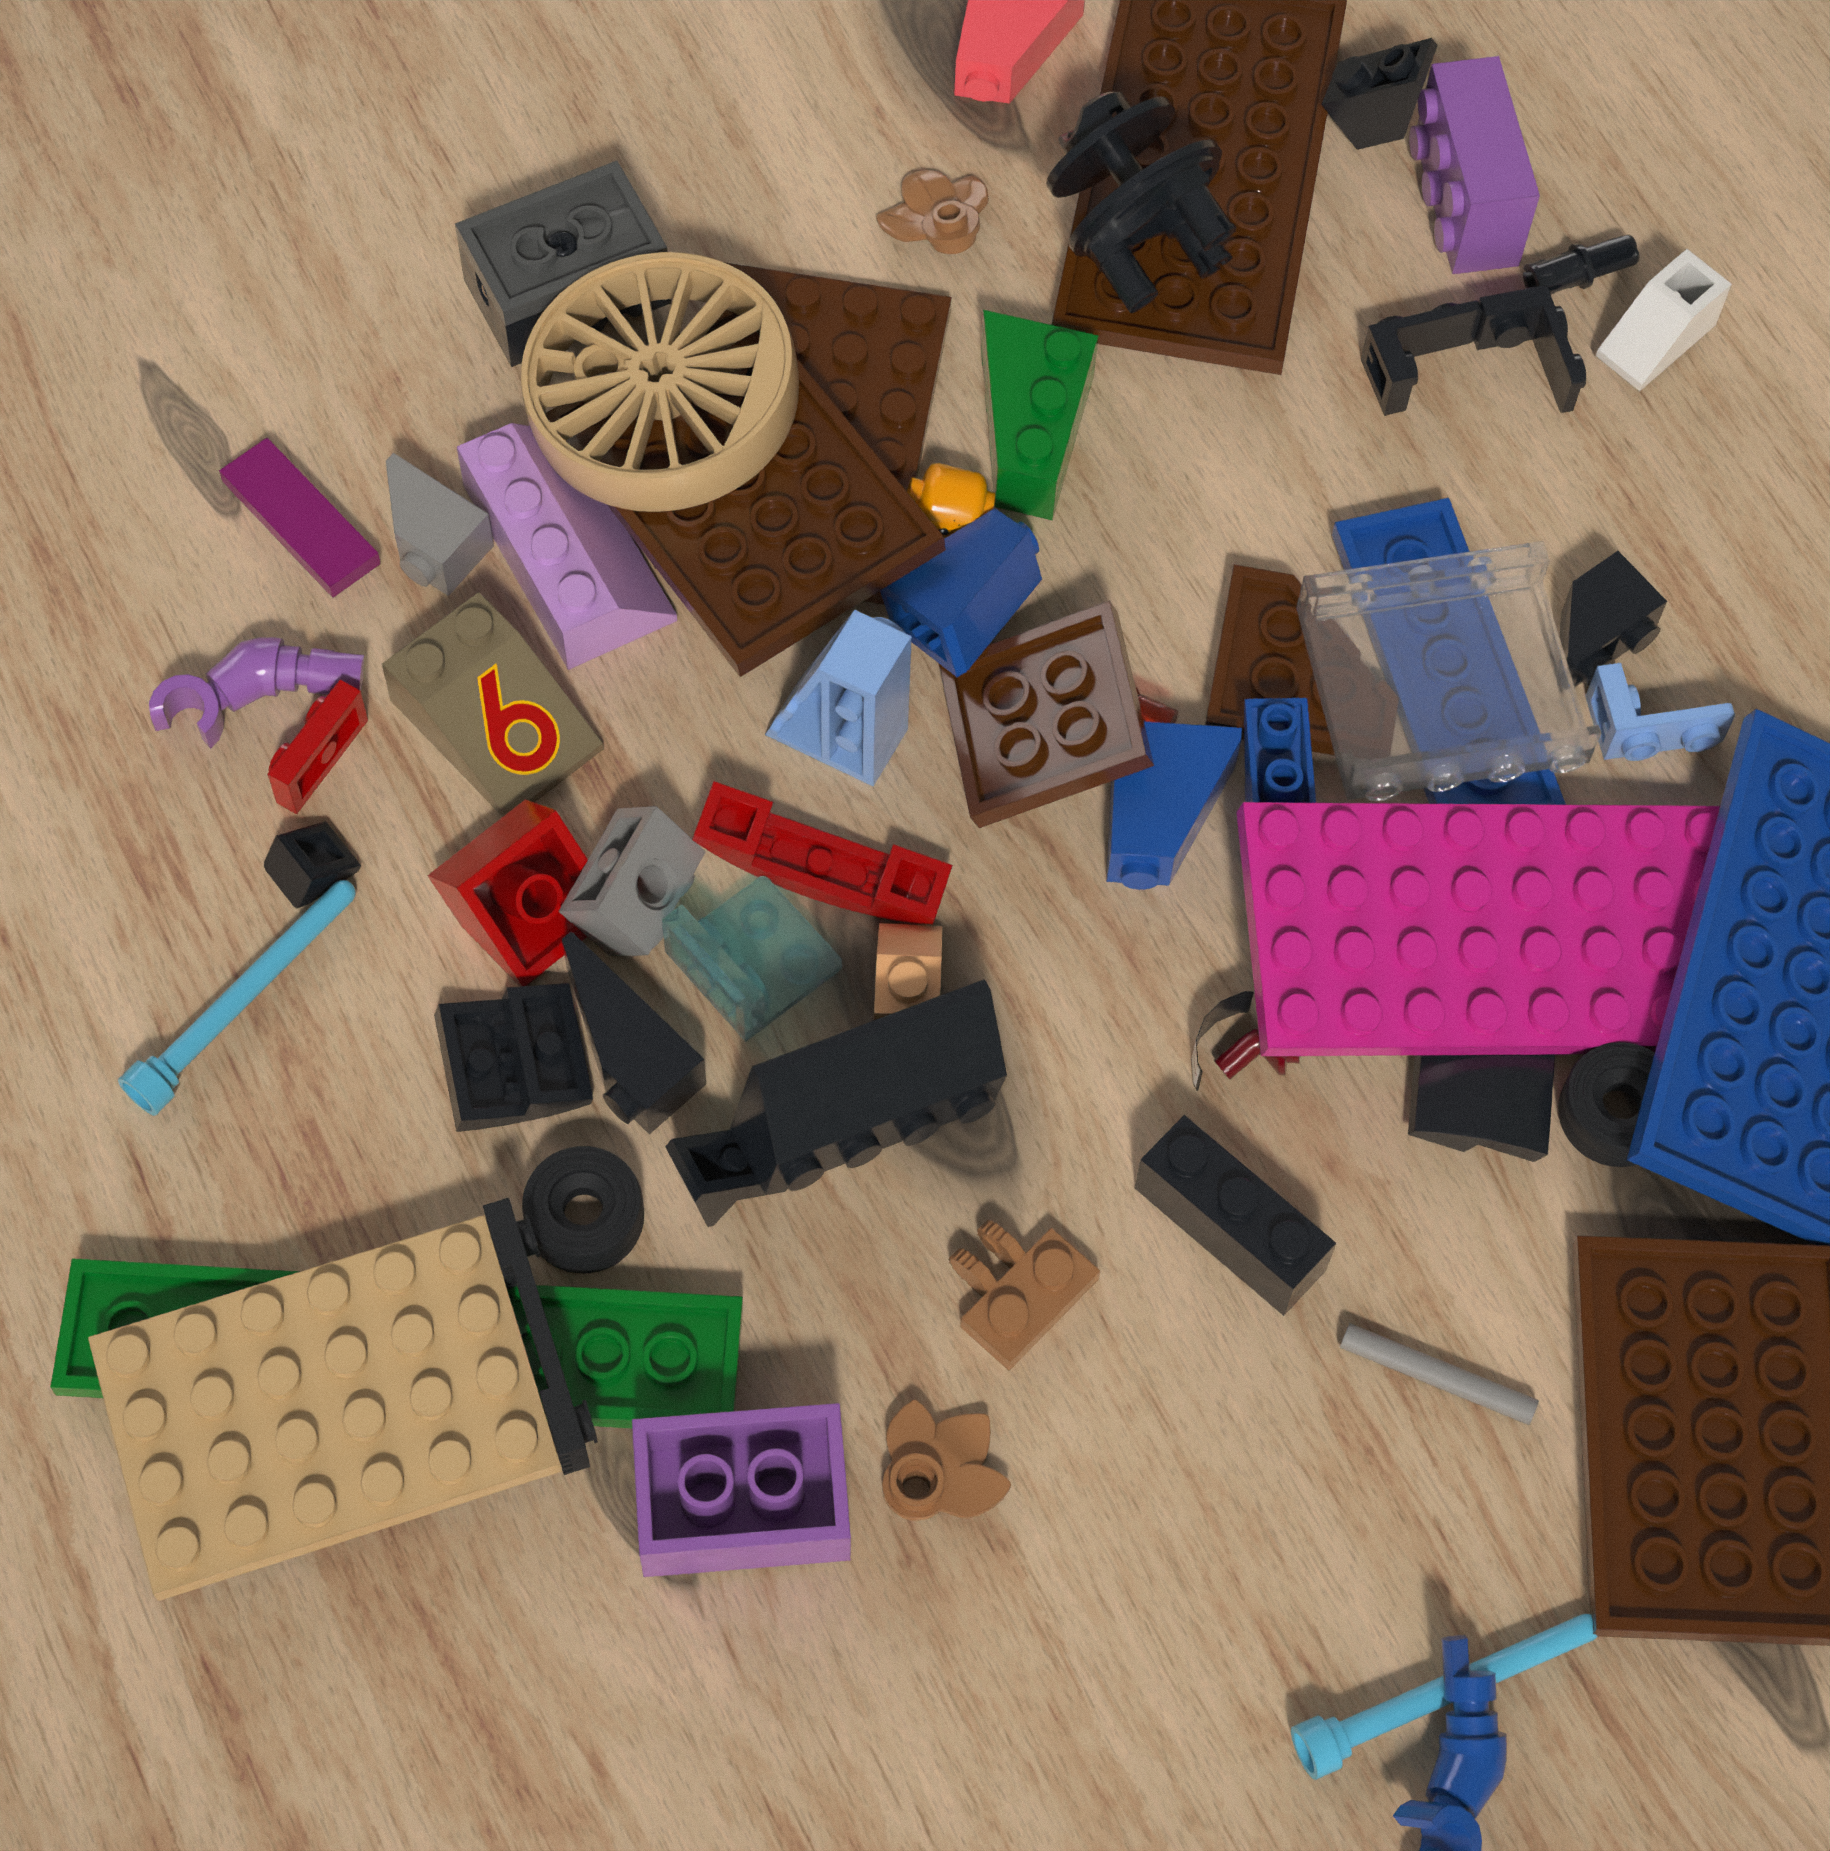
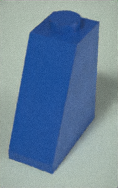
M996 508L944 539L945 551L880 590L889 620L896 623L904 633L912 636L911 642L956 677L970 669L1042 580L1036 559V554L1039 553V545L1035 535L1025 523H1016Z
M1144 721L1154 766L1111 781L1106 882L1122 883L1128 888L1137 890L1151 889L1157 885H1170L1235 769L1241 743L1242 728Z

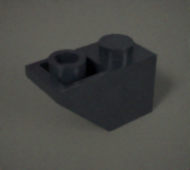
M1433 38L1409 44H1399L1390 49L1359 57H1349L1337 63L1321 105L1357 150L1404 139L1438 46Z
M1616 551L1574 580L1570 587L1561 612L1556 687L1564 695L1582 682L1589 686L1597 666L1615 664V659L1628 650L1633 654L1641 652L1660 633L1661 629L1658 623L1667 600L1619 551Z

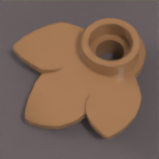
M915 171L904 178L902 182L901 193L904 203L883 211L876 216L879 227L897 240L913 242L927 239L936 251L943 254H957L969 249L976 241V235L980 229L979 213L987 206L989 201L988 189L975 176L963 178L952 184L945 175L936 171Z
M912 1400L899 1410L892 1418L886 1434L887 1448L892 1462L884 1473L882 1492L888 1507L904 1519L921 1521L935 1516L940 1511L960 1518H972L982 1515L997 1506L1009 1492L1011 1482L998 1471L983 1466L990 1446L991 1429L989 1416L985 1413L962 1414L935 1424L931 1414L917 1400ZM913 1478L922 1479L927 1483L929 1491L923 1497L914 1498L904 1491V1484Z

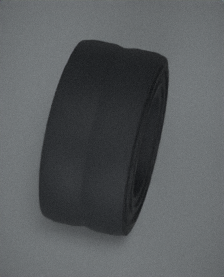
M1608 1043L1584 1054L1571 1069L1559 1097L1558 1112L1560 1123L1570 1143L1590 1160L1611 1167L1637 1165L1628 1161L1627 1156L1655 1054L1652 1050L1633 1043ZM1616 1090L1628 1093L1637 1103L1638 1114L1629 1119H1619L1612 1116L1604 1107L1603 1096L1610 1091Z
M576 1146L560 1150L547 1157L536 1167L524 1189L522 1199L523 1217L525 1219V1215L529 1216L540 1256L561 1270L580 1274L606 1270L623 1260L634 1248L641 1235L644 1224V1206L639 1182L631 1168L622 1159L607 1150L591 1146ZM579 1195L593 1196L603 1206L598 1219L587 1225L574 1224L564 1214L568 1202Z

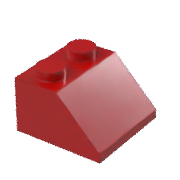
M525 799L427 875L459 924L518 986L528 985L564 956L562 938L572 931L581 941L587 938L559 910L588 859L558 812L549 807Z

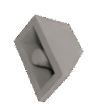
M393 453L386 460L400 567L415 583L424 587L431 584L449 596L494 546L489 514Z

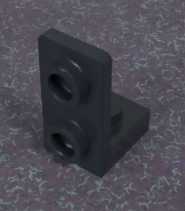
M1547 285L1480 297L1479 305L1482 309V315L1474 340L1476 349L1482 350L1493 347L1512 348L1524 341L1533 340L1560 413L1573 411L1580 389L1586 385L1585 364L1580 354H1573L1567 338L1568 324L1565 312L1561 306L1554 305Z
M1477 300L1461 304L1445 303L1434 308L1432 311L1406 317L1390 316L1379 321L1377 324L1368 326L1361 362L1384 416L1406 411L1412 386L1418 382V370L1414 357L1470 344L1475 340L1482 315V309Z

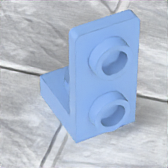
M1621 663L1597 666L1585 696L1604 760L1625 757L1630 761H1640L1648 759L1658 752L1685 748L1688 752L1705 751L1724 740L1735 717L1731 703L1640 716L1641 704L1638 691L1633 684H1627Z

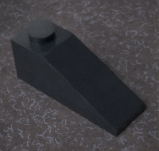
M571 931L562 938L565 962L604 1085L605 1093L603 1094V1099L620 1120L626 1124L635 1120L650 1135L706 1085L704 1058Z

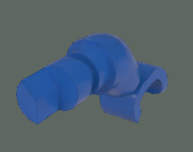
M1466 1635L1447 1636L1442 1638L1444 1696L1446 1701L1453 1702L1454 1711L1445 1714L1446 1732L1439 1735V1754L1426 1790V1797L1429 1802L1409 1800L1399 1806L1393 1817L1401 1826L1421 1828L1422 1840L1419 1851H1481L1482 1837L1480 1826L1475 1818H1477L1504 1777L1507 1762V1734L1500 1732L1498 1729V1712L1489 1710V1701L1497 1699L1496 1673L1469 1670L1468 1638Z

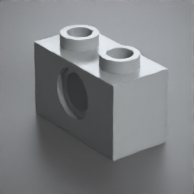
M657 806L618 808L559 912L609 956L649 955L651 949L662 940L666 931L665 924L679 899L692 886L695 878L694 872L706 851Z

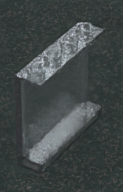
M1544 541L1303 577L1296 608L1347 800L1366 797L1371 801H1383L1393 798L1403 791L1428 788L1434 792H1441L1453 789L1462 782L1488 778L1492 782H1506L1521 776L1523 773L1547 769L1554 773H1565L1590 762L1600 738L1601 730L1599 725L1588 727L1585 725L1543 584L1550 563Z

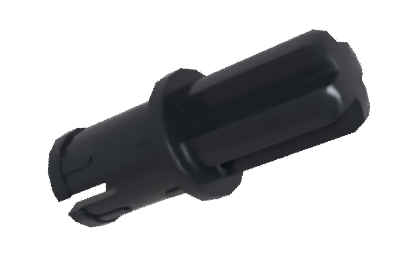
M1631 235L1613 238L1586 248L1580 243H1575L1569 246L1568 251L1560 253V255L1525 264L1523 267L1525 270L1523 272V280L1526 288L1547 285L1551 295L1576 286L1586 289L1593 285L1594 278L1636 265L1639 262L1640 255L1636 241Z

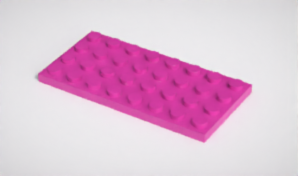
M1243 802L1236 814L1261 1056L1586 1054L1598 1046L1614 1042L1633 1043L1655 1052L1720 806Z

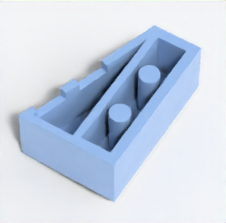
M854 610L800 677L765 735L866 784L874 786L908 730L912 636L904 633L896 623L883 617L872 618Z

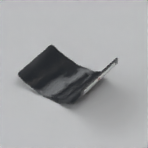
M1244 991L1220 1001L1204 1017L1191 1058L1192 1080L1196 1091L1199 1089L1203 1073L1198 1063L1197 1045L1200 1038L1216 1022L1238 1013H1248L1254 995L1253 991Z

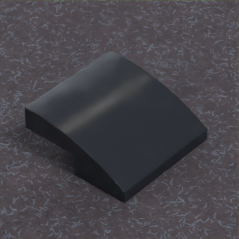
M569 983L507 987L502 999L438 1005L434 1018L456 1132L500 1127L545 1118L592 1103L593 1094Z
M1555 1054L1415 1055L1408 1135L1461 1152H1466L1480 1145L1531 1162L1547 1156Z

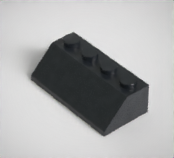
M985 979L752 1066L731 1123L730 1131L764 1194L767 1195L785 1187H788L790 1191L801 1190L819 1180L825 1171L846 1164L848 1168L862 1166L877 1157L882 1149L902 1141L906 1146L915 1145L932 1136L942 1125L958 1119L963 1124L971 1123L988 1114L994 1108V1101L1007 1077L991 989Z

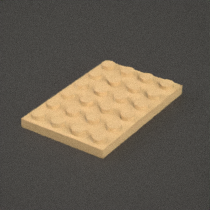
M484 1215L88 1337L152 1593L157 1601L562 1472Z

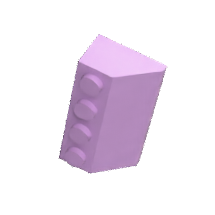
M510 423L457 446L463 486L473 504L489 514L494 541L568 670L677 621L676 612L628 531L607 504L579 492L556 473L539 448L530 426Z

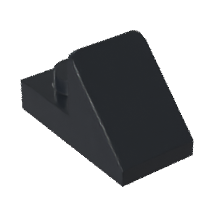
M730 1130L671 1139L665 1146L707 1227L714 1226L736 1201L765 1196ZM788 1187L779 1189L767 1195L786 1192Z

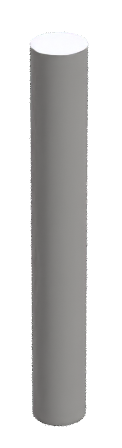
M1349 1323L1340 1348L1527 1425H1530L1539 1400L1351 1323Z

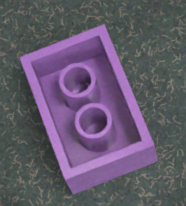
M1494 56L1431 64L1426 89L1421 90L1418 98L1419 119L1417 125L1410 128L1409 144L1412 158L1415 161L1421 160L1424 171L1422 175L1424 202L1426 206H1433L1436 214L1434 233L1437 249L1440 253L1446 252L1452 275L1518 267L1540 194L1500 57Z
M840 1403L632 1419L639 1556L643 1577L851 1561V1534Z

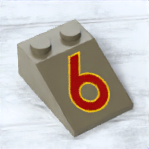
M479 592L382 663L390 701L502 817L525 799L535 803L604 749L602 741L521 634Z

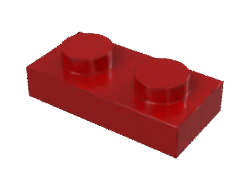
M339 680L327 697L320 696L312 704L306 715L304 727L291 744L286 742L275 752L267 775L277 804L298 814L366 725L368 718L360 690Z

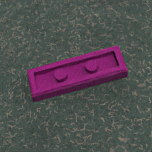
M265 438L219 470L222 482L332 598L381 564L378 552L268 438Z

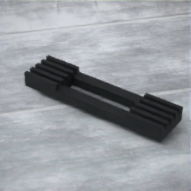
M509 1198L483 1205L489 1232L507 1289L516 1286L518 1288L548 1389L539 1392L563 1474L567 1475L589 1468L590 1463L585 1443L593 1440L594 1443H597V1435L586 1400L582 1401L583 1404L573 1406L527 1258L536 1255L537 1258L540 1257L529 1216L525 1215V1219L516 1222Z

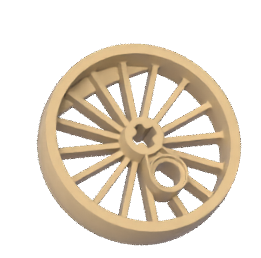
M659 252L636 255L611 262L589 272L563 290L544 310L530 333L522 359L521 387L524 408L533 436L548 463L563 480L584 495L610 506L634 511L661 512L690 508L720 498L745 484L770 462L784 443L795 418L799 395V371L793 339L784 316L773 298L759 283L739 269L713 258L689 253ZM673 299L661 342L658 343L650 301ZM689 300L706 302L679 335ZM642 304L648 346L643 343L620 313V310ZM726 309L739 315V317L705 335ZM607 317L629 347L593 329L591 326ZM757 330L760 331L759 344L724 350ZM575 340L588 346L577 357H575L573 352H566ZM754 367L751 376L726 373ZM554 371L571 373L576 378L573 381L549 385ZM602 372H613L596 376L597 374ZM713 393L743 396L745 398L741 408ZM583 401L585 404L555 422H549L546 417V408ZM690 403L733 425L724 446L719 443ZM613 414L583 450L578 451L566 442L569 438ZM681 415L711 455L698 461L681 465L672 419ZM638 416L624 465L617 467L600 462L603 456ZM654 419L662 420L670 466L665 469L639 470Z

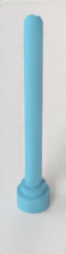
M347 880L335 882L158 1058L150 1056L145 1062L137 1060L118 1078L120 1087L129 1098L144 1111L156 1116L175 1097L173 1089L179 1084L176 1076L354 900L356 895L354 885Z
M1581 1614L1470 1663L1469 1670L1496 1673V1683H1499L1591 1642L1598 1637L1593 1634L1592 1615ZM1441 1676L1342 1721H1338L1334 1716L1324 1720L1321 1716L1317 1715L1292 1726L1291 1737L1304 1769L1312 1779L1317 1780L1341 1769L1343 1766L1342 1760L1352 1755L1351 1748L1453 1702L1445 1700L1444 1676Z

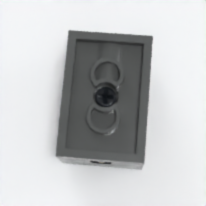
M618 161L455 223L464 281L511 367L522 363L526 343L541 314L563 290L576 280L599 267L620 259L648 253L668 252L665 242ZM671 299L650 301L652 311L671 304ZM642 304L622 309L620 313H627L633 318L643 315ZM605 317L591 327L599 332L603 331L608 318Z

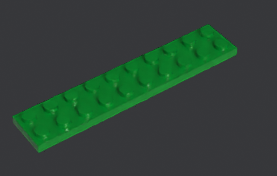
M72 1258L50 1388L56 1396L103 1398L88 1337L300 1271ZM536 1285L573 1406L583 1404L582 1401L586 1400L594 1426L632 1429V1419L735 1411L743 1297ZM516 1286L507 1289L541 1399L539 1391L548 1389Z

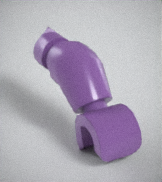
M258 637L245 640L235 646L206 673L207 680L209 681L207 683L202 678L189 674L175 675L162 681L153 691L149 701L151 720L155 730L160 731L171 728L173 717L178 712L187 708L202 710L204 713L197 722V726L203 741L211 749L220 740L223 732L224 716L222 710L226 707L235 712L264 696L277 697L280 690L297 692L299 685L307 686L308 693L328 695L339 680L361 691L364 655L335 652V650L312 648L310 655L302 654V648L299 646L285 645L283 638Z

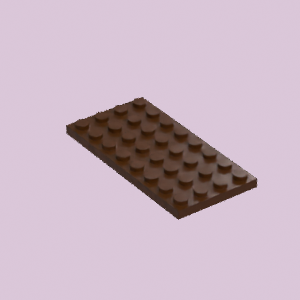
M1120 0L1100 95L1106 92H1122L1131 106L1152 98L1166 97L1174 106L1175 115L1171 123L1148 148L1136 157L1143 169L1164 156L1194 142L1208 139L1216 141L1222 150V156L1219 161V170L1207 188L1231 223H1234L1237 227V230L1222 243L1233 257L1226 265L1219 263L1218 265L1221 268L1219 271L1207 278L1201 279L1197 269L1176 238L1169 239L1165 234L1134 246L1131 252L1158 290V296L1144 308L1130 313L1092 259L1087 256H1076L1068 243L1052 325L1098 335V344L1276 375L1282 374L1328 113L1321 104L1336 67L1347 0ZM1116 111L1112 114V117L1117 115ZM1112 175L1094 186L1079 192L1070 237L1090 211L1119 187Z

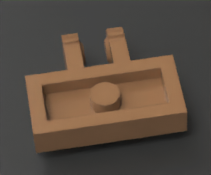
M987 1220L977 1230V1235L984 1246L994 1253L1010 1270L997 1282L990 1270L976 1256L960 1247L948 1260L956 1274L961 1279H964L982 1297L961 1318L960 1327L1010 1371L1099 1280L1100 1270L1052 1227L1025 1253L1012 1235L997 1223Z

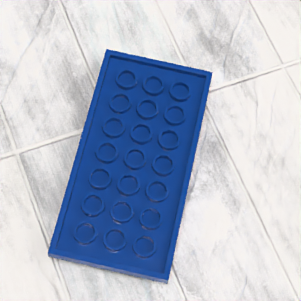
M1755 709L1744 717L1627 1160L1810 1243L1830 1246V743Z

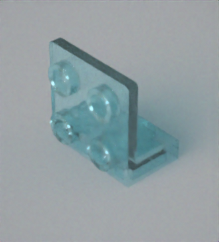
M766 876L758 877L698 921L682 904L662 918L665 953L745 1042L842 969V958Z

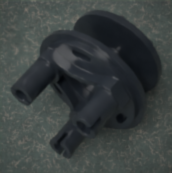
M1106 92L1084 104L1075 129L1060 135L1059 144L1066 155L1050 172L1046 185L1054 197L1062 198L1084 191L1112 175L1119 187L1103 199L1080 222L1070 237L1069 247L1076 256H1087L1092 259L1099 271L1105 275L1128 311L1134 313L1144 308L1158 296V290L1131 252L1134 246L1165 234L1169 239L1176 238L1197 269L1200 278L1204 279L1221 269L1218 265L1219 263L1226 265L1233 256L1225 249L1222 243L1237 230V227L1234 223H1231L1207 188L1219 170V161L1222 156V150L1216 141L1208 139L1194 142L1164 156L1143 169L1136 157L1148 148L1168 127L1175 115V108L1166 97L1152 98L1131 106L1122 92ZM1116 111L1117 115L1112 117V114Z

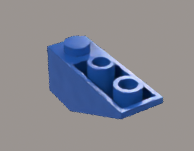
M1307 698L1244 700L1245 802L1316 803Z

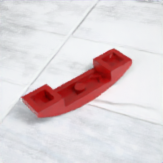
M713 781L692 839L709 852L767 882L829 905L885 919L933 925L953 865L894 844L889 854L770 813L773 805L772 801Z

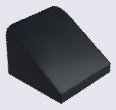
M326 821L276 835L264 861L265 871L295 908H301L321 897L335 882L348 879L356 874L361 867V864Z

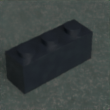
M1183 1115L1140 1159L1134 1189L1283 1316L1326 1272L1336 1242L1187 1116Z

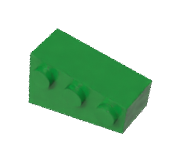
M983 309L981 360L984 371L985 404L988 415L989 449L993 492H995L994 504L996 508L1053 521L1094 378L1098 335Z

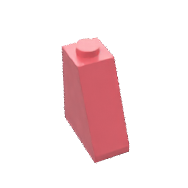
M968 0L956 56L954 96L972 98L982 102L994 101L1010 104L1081 19L1084 13L1085 0Z

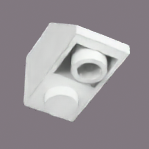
M1686 249L1646 284L1598 348L1596 357L1640 392L1716 326L1732 284L1690 250Z

